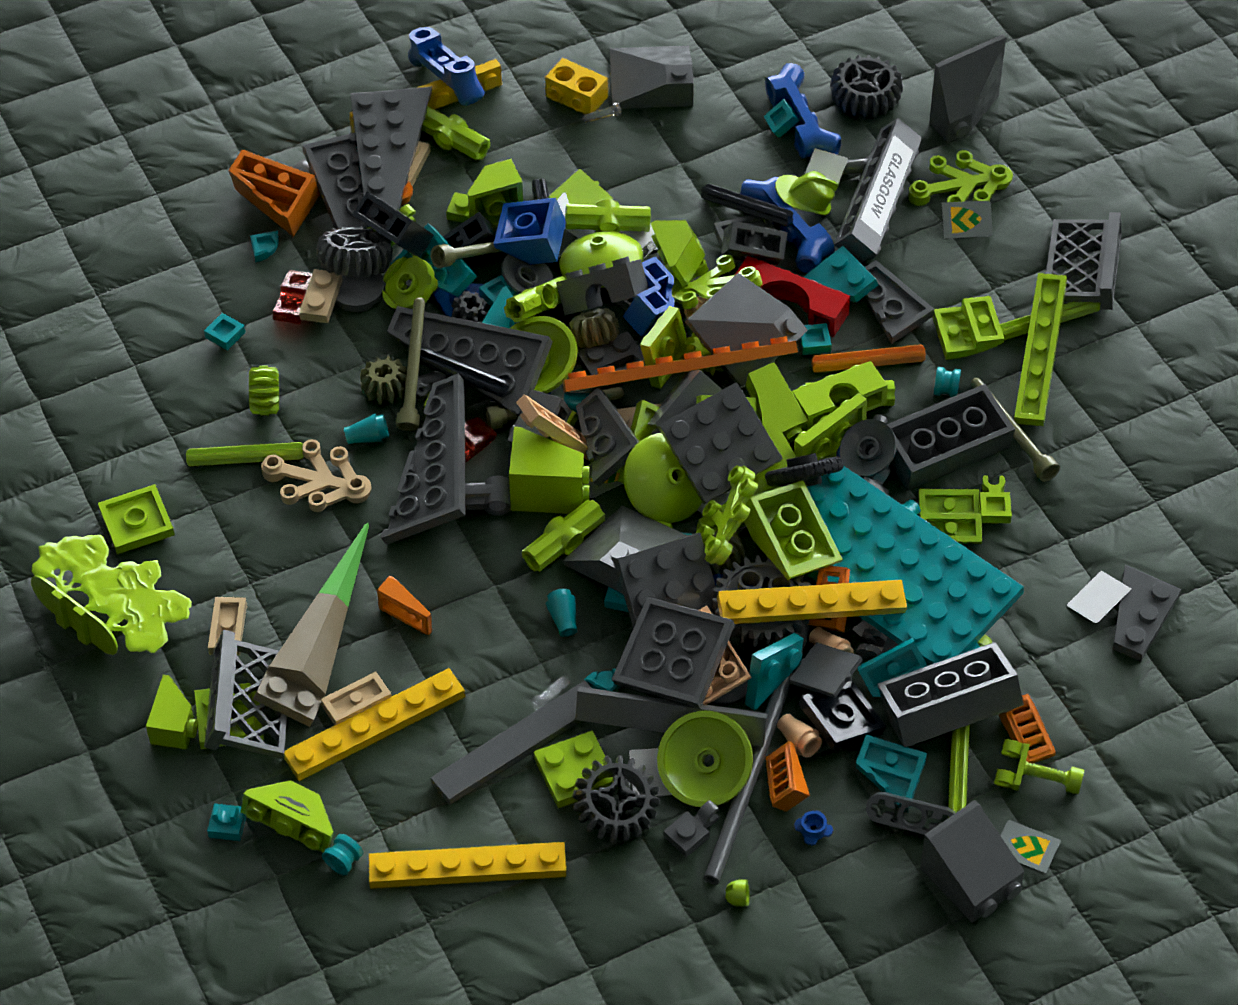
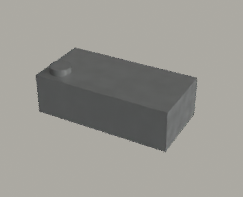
M983 384L887 424L894 432L897 443L896 453L890 465L908 491L1010 448L1015 428L986 384Z
M996 642L877 684L884 713L904 747L997 714L1009 712L1014 708L1024 705L1018 675Z

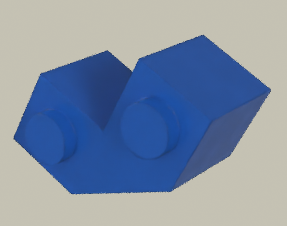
M656 257L642 262L649 289L633 297L634 300L623 315L625 320L641 337L650 332L657 319L663 315L669 306L674 307V298L672 297L674 276Z

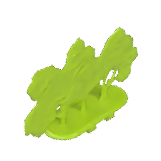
M102 535L64 537L58 543L47 542L45 545L38 547L40 557L32 564V573L35 575L31 578L32 589L42 604L55 614L57 624L64 629L70 626L76 630L78 640L86 646L92 642L105 653L114 655L118 651V644L112 631H122L125 635L126 647L130 652L147 650L150 653H155L168 641L164 623H174L189 618V608L192 607V602L188 597L175 590L154 589V584L162 576L158 560L144 561L142 564L121 562L116 568H110L106 566L109 548ZM60 569V574L58 576L54 574V570ZM69 570L73 573V578L68 585H64L67 581L62 579L65 571ZM45 578H54L57 587ZM74 583H80V584H81L80 587H77V588H73V587H72ZM68 591H82L88 595L89 603L83 607L66 593ZM90 611L107 614L109 616L107 623H103ZM122 620H128V623L124 626L117 625Z

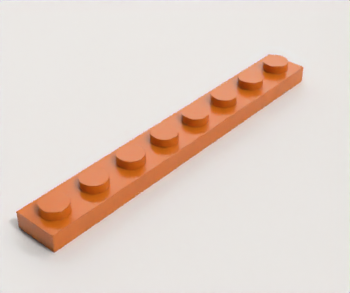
M787 336L770 339L771 345L759 346V341L741 344V350L731 351L730 346L713 348L712 355L702 356L701 351L684 353L683 360L673 361L672 356L655 358L656 364L644 366L643 361L626 363L627 369L615 371L614 366L597 368L598 374L586 376L585 370L568 373L569 379L562 380L564 392L792 354L798 352L796 341H788Z

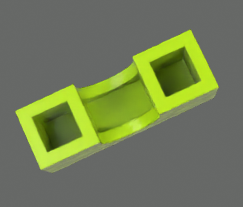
M869 361L861 365H854L850 369L835 375H828L824 379L809 385H802L798 389L793 390L792 393L808 419L805 430L807 431L817 424L823 416H828L835 411L834 403L850 400L858 393L867 399V411L885 405L888 385L873 363Z

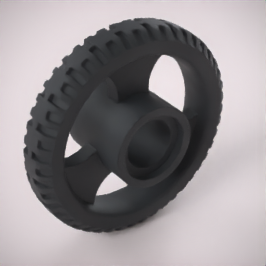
M816 453L787 459L788 467L767 472L765 479L769 486L793 484L803 480L806 487L821 484V476L839 472L844 466L841 457L836 456L817 460Z

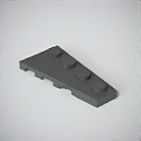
M351 133L304 144V156L312 175L315 176L319 192L334 228H350L353 226L354 228L363 227L367 229V224L352 215L363 198L361 175L359 174L358 166L359 159L356 149V134Z

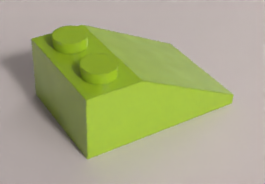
M803 480L752 496L745 504L750 508V513L744 523L752 539L787 580L842 562L843 559Z

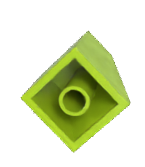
M514 427L509 468L511 511L570 514L586 500H590V485H587L589 484L590 466H584L583 453L524 428Z

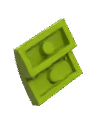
M991 296L965 298L962 300L960 307L934 309V316L932 318L945 360L977 354L1004 343L1005 338Z
M919 489L918 505L921 509L919 514L921 518L960 544H982L979 489Z

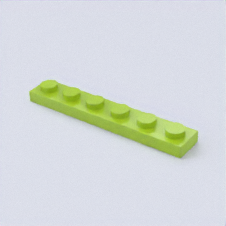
M1038 273L1014 415V420L1017 424L1044 426L1067 285V276Z

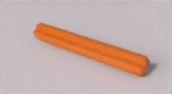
M911 345L814 355L811 364L813 372L818 373L847 370L854 365H861L869 361L875 367L925 361L926 351L924 345Z

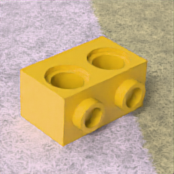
M562 58L545 76L546 97L571 107L578 112L592 116L608 98V78Z

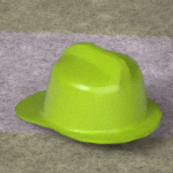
M818 171L808 172L801 177L783 175L778 177L775 182V190L784 203L792 208L819 215L830 213V202L835 195V191L838 189L837 182L828 179Z

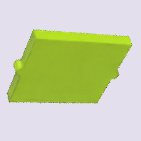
M581 169L577 170L548 197L558 200L563 193H566L569 204L596 205L597 202L604 199L613 200V197L599 186L598 181H593Z

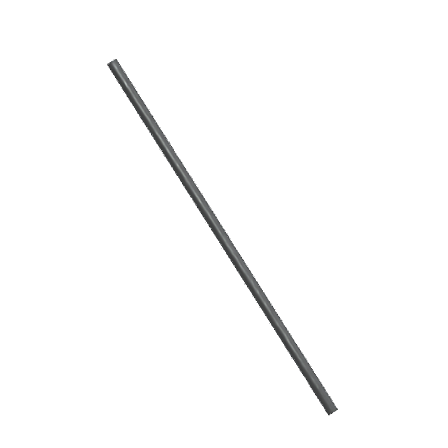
M877 414L873 417V419L880 420L886 424L888 422L887 418L883 415ZM876 447L869 450V455L875 451ZM806 624L803 625V632L801 634L794 631V633L804 638L802 655L812 630V626ZM796 669L770 696L765 710L768 716L764 747L752 745L753 765L750 777L740 793L732 799L704 875V880L710 884L716 885L720 882L792 685L789 679Z

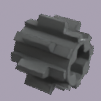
M464 291L459 299L454 298L452 303L454 310L451 317L474 322L483 321L487 314L484 311L487 302L480 298L476 292L469 293V291Z

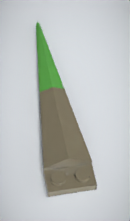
M368 523L363 526L269 665L253 700L309 727L314 721L321 705V699L324 698L327 691L369 529Z

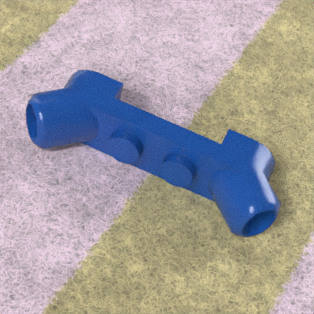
M421 27L410 33L411 48L408 51V59L413 66H425L451 87L460 105L468 106L483 98L485 91L476 76L473 60L467 55L461 58L455 55L442 44L441 35L432 28Z
M786 63L778 75L766 77L765 88L772 106L775 107L785 99L800 120L795 124L794 146L801 158L811 157L815 148L838 155L841 148L840 135L819 128L816 114L814 112L811 113L806 96L799 92V88L805 78L802 68L797 64Z
M774 176L764 182L746 179L742 184L740 194L791 210L794 213V221L789 226L773 224L777 225L782 231L787 232V241L792 242L797 247L798 253L795 262L796 267L801 272L809 273L821 263L823 258L834 253L833 241L822 225L818 223L809 227L799 214L778 196L775 190V182L778 177Z

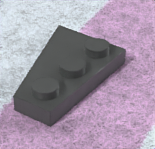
M877 260L865 267L876 278L879 285L865 295L864 298L891 344L934 316L933 307Z
M597 387L576 406L582 435L586 438L588 447L586 451L587 458L591 462L593 473H591L592 480L599 487L625 465L629 453L639 443V440L606 394Z
M1125 565L1122 583L1131 588V590L1119 601L1113 650L1141 662L1180 597L1181 589Z

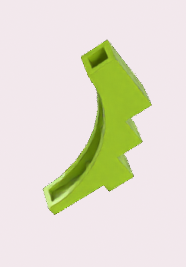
M775 362L748 373L745 385L749 396L756 398V415L783 458L778 464L755 476L754 482L758 484V487L753 496L780 488V485H767L765 474L772 470L788 467L786 460L796 457L788 442H794L796 437L806 430L808 423L807 417ZM727 501L722 505V510H721V511H722L723 513H724V510H725V506H726ZM705 516L698 520L696 532L703 524L714 529V533L718 530L714 521L709 520ZM741 523L738 528L746 526L745 523Z

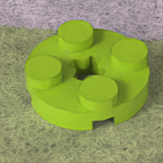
M418 256L402 257L393 262L386 271L383 279L386 282L385 291L382 290V295L385 302L394 309L397 306L413 309L416 298H423L425 303L428 301L431 294L438 287V280L434 277L431 265ZM408 280H411L412 283H411L410 287H409L408 289H406V288H407L406 282H407Z

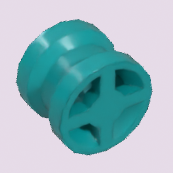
M938 366L933 395L940 396L943 393L949 394L951 398L957 396L961 370L947 371L944 367Z
M338 834L333 840L334 845L323 852L322 858L333 871L341 875H347L352 869L351 864L353 861H358L362 857L363 850L351 837L345 834Z

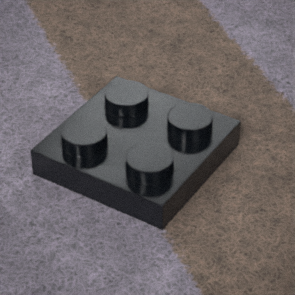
M853 681L847 682L836 698L813 692L803 695L799 701V706L831 750L864 741L866 735L872 737L883 735L886 729L884 722Z

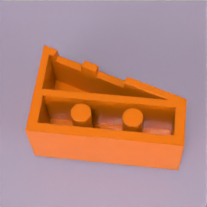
M243 149L229 169L235 190L293 237L320 195L314 175Z

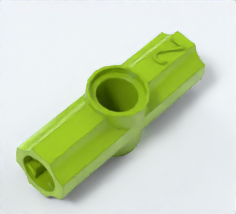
M427 106V114L421 130L433 136L435 142L441 148L450 150L453 147L480 161L487 155L490 139L469 129L467 123L460 116L452 114L450 117H447Z
M611 199L601 200L596 205L566 204L565 227L566 229L596 230V232H649L651 208L648 206H620L617 201Z
M560 276L539 286L523 290L520 294L506 299V306L504 307L506 317L516 323L540 312L555 308L561 303L556 282L566 279Z
M592 499L591 501L586 500L564 518L562 516L553 518L546 526L544 534L522 550V557L526 561L527 566L534 572L542 571L563 553L569 555L583 542L587 534L605 521V513L600 508V505Z

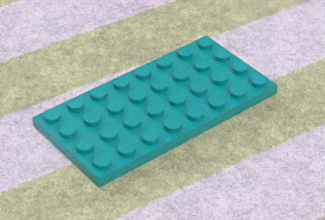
M845 466L839 472L821 476V484L807 487L843 559L842 562L831 566L849 568V583L902 580L907 603L905 613L859 617L897 644L913 638L927 665H932L968 652L1024 594V586ZM819 570L804 574V579L816 585ZM828 576V582L838 583L839 577Z

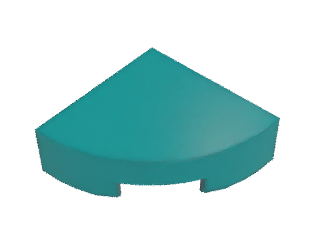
M278 231L250 236L255 262L267 259L278 247Z
M612 668V671H602L599 673L595 671L584 679L592 689L617 692L621 687L615 685L612 681L616 668Z

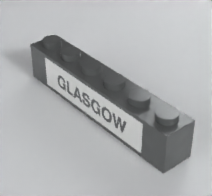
M899 118L880 129L834 243L838 249L844 246L860 263L867 259L872 260L879 254L882 238L889 230L888 223L890 218L896 212L897 207L895 205L897 200L904 192V182L912 171L910 168L911 164L919 153L918 147L922 137Z

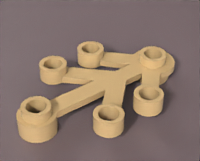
M307 440L302 445L304 457L310 460L316 471L286 464L277 455L267 456L261 464L263 477L267 481L277 482L287 476L308 482L298 487L293 484L284 485L280 490L281 500L287 505H292L299 499L309 495V507L314 512H321L327 506L344 499L352 503H362L367 500L372 491L370 480L365 476L355 474L348 462V451L344 447H335L330 451L331 463L339 467L344 478L333 476L321 456L320 444L316 440ZM328 487L337 489L326 495L320 492ZM288 493H293L291 496H286ZM316 500H321L320 503H314Z

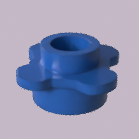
M809 811L803 815L802 819H797L794 824L795 830L802 833L804 842L808 845H815L817 840L823 837H830L833 833V827L827 824L826 817L820 811Z

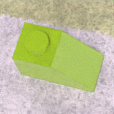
M163 675L146 725L150 744L187 749L190 738H195L198 720L194 719L190 703L171 677Z

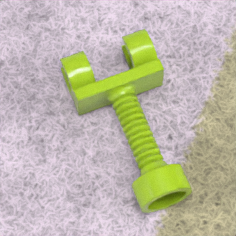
M1011 739L1004 740L1001 754L1020 759L1016 774L1004 769L997 770L994 781L995 785L1013 788L1012 790L1018 791L1022 776L1027 774L1034 777L1037 776V778L1040 777L1041 779L1043 777V779L1046 778V780L1049 779V781L1052 780L1053 782H1062L1066 792L1079 794L1084 769L1071 767L1069 771L1064 772L1051 769L1050 767L1038 766V764L1035 766L1034 763L1033 765L1032 763L1029 764L1026 759L1030 744H1022Z

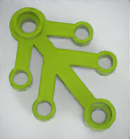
M966 150L959 151L956 154V166L961 169L968 168L979 173L977 175H971L947 165L946 159L942 156H933L930 159V171L934 174H942L952 178V180L928 184L923 180H917L909 187L908 199L914 205L923 206L930 201V197L933 194L959 189L956 195L948 197L947 202H965L976 186L986 184L983 189L975 191L973 201H990L996 190H1003L1008 187L1012 182L1013 173L1005 165L996 164L988 166L973 160V155Z
M731 255L719 257L716 260L717 267L709 272L706 261L703 259L690 281L696 277L699 278L689 282L684 287L678 279L674 280V286L672 287L674 302L681 304L683 309H692L699 303L696 294L709 300L735 276L719 277L735 268L733 257ZM745 267L739 271V274L758 287L762 286L763 282L760 273L754 267Z
M736 465L728 475L727 479L732 488L724 513L721 511L722 506L714 500L709 501L703 509L702 515L714 521L718 527L716 538L713 536L714 529L706 524L701 525L696 532L701 533L703 544L706 545L704 550L706 553L705 560L710 564L722 565L728 559L732 552V544L728 541L750 513V508L745 504L755 494L758 484L754 482L755 473L746 466L740 467Z

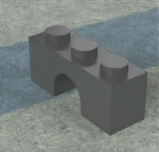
M628 256L612 261L613 267L606 268L605 263L588 267L590 272L583 275L582 269L566 273V280L556 282L565 316L602 306L603 303L600 295L602 285L607 289L611 303L636 297L637 294L649 289L641 259L630 262Z

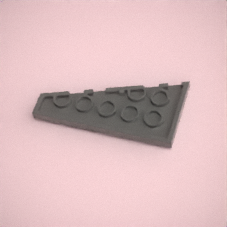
M432 87L350 93L363 197L368 191L397 211L400 210L404 188L407 185L410 167L413 164L421 135L422 124L427 114V106L432 96Z

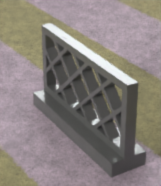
M1109 212V220H1053L1046 274L1065 275L1067 279L1074 275L1081 278L1075 284L1067 280L1064 302H1101V310H1113L1122 238L1121 212ZM1059 229H1071L1074 232L1065 237L1059 232ZM1091 230H1103L1094 237L1088 233ZM1079 237L1086 240V242L1079 246L1073 243ZM1064 246L1071 250L1064 255L1057 252ZM1093 246L1100 250L1092 256L1085 252ZM1076 256H1080L1084 260L1077 265L1070 261ZM1062 265L1069 269L1062 274L1054 271ZM1090 265L1097 269L1089 275L1083 271ZM1089 284L1095 289V292H1082L1080 289Z
M223 629L213 650L204 748L217 750L221 744L279 759L282 758L285 749L287 716L272 709L277 714L278 719L270 722L262 713V710L268 708V706L263 704L256 706L248 697V694L255 690L257 691L261 680H257L250 670L258 666L265 674L269 667L266 661L269 659L273 660L278 654V650L235 640V632ZM237 651L248 654L253 661L244 665L237 657ZM241 674L251 685L244 690L234 680ZM239 699L249 710L242 715L232 706V703ZM253 715L263 726L257 731H254L245 721ZM238 724L247 736L244 738L231 736L230 728ZM268 732L276 741V746L265 744L259 736Z

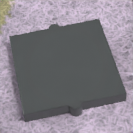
M816 642L807 656L801 659V664L789 681L791 684L836 698L847 681L852 680V674L863 660L859 655Z

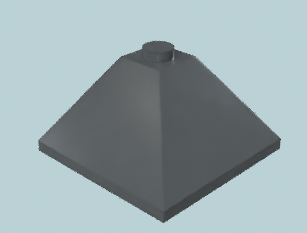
M1004 34L935 64L929 123L947 143L970 133L998 98L1006 43Z
M689 46L610 48L613 109L693 106L694 80Z
M739 273L731 278L685 321L711 355L713 354V348L730 346L731 351L741 350V344L759 341V346L771 345L770 339L787 336L788 341H797L808 331L788 306ZM779 356L721 365V367L734 383L737 382L741 387L746 385L748 373L771 364Z
M621 506L563 560V564L623 594L613 559L687 535L625 506Z

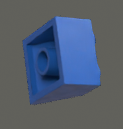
M548 198L504 203L493 243L495 248L530 265L557 262L566 225V219L557 199Z

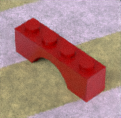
M747 256L735 273V275L738 274L745 267H754L755 270L759 271L763 282L760 287L776 299L788 300L802 307L808 316V325L827 323L831 337L836 335L849 315L850 295L768 264L763 260Z

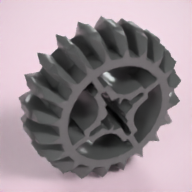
M869 54L866 58L857 55L856 59L848 57L846 62H840L838 68L834 69L832 80H830L832 100H835L836 106L842 107L844 113L851 111L853 117L861 114L864 119L867 115H872L876 118L878 113L886 115L888 110H894L896 104H899L901 93L903 92L901 73L897 70V66L890 65L889 60L881 61L880 56L871 58Z
M351 226L350 228L331 229L330 232H325L319 237L316 248V257H318V263L321 268L326 269L329 273L335 272L337 276L346 275V277L356 276L358 278L359 276L369 277L371 274L378 275L379 272H384L390 267L393 256L391 240L372 228L364 229L363 227L354 228Z
M607 755L603 759V765L594 760L591 764L592 770L584 768L582 771L583 778H577L575 786L578 790H574L572 798L578 800V802L574 804L573 809L574 811L582 812L578 818L579 823L590 822L586 829L589 833L595 828L599 830L597 836L599 839H602L605 833L610 834L609 839L611 842L616 841L618 834L621 835L624 842L629 840L630 832L635 837H639L642 833L641 828L648 830L651 826L649 819H655L658 814L654 808L659 806L660 799L654 796L658 794L659 787L650 785L654 781L653 775L643 776L646 770L645 765H641L638 769L633 767L635 764L634 758H631L628 764H624L623 757L618 755L615 763H612L611 758ZM613 777L611 786L600 787L599 790H591L598 781ZM624 779L632 783L638 790L639 794L637 793V791L628 789L624 783ZM616 787L618 799L621 801L617 810H615L616 803L614 802V797H612ZM593 803H595V806L603 807L607 811L609 818L601 815ZM641 807L639 813L634 817L620 821L622 811Z

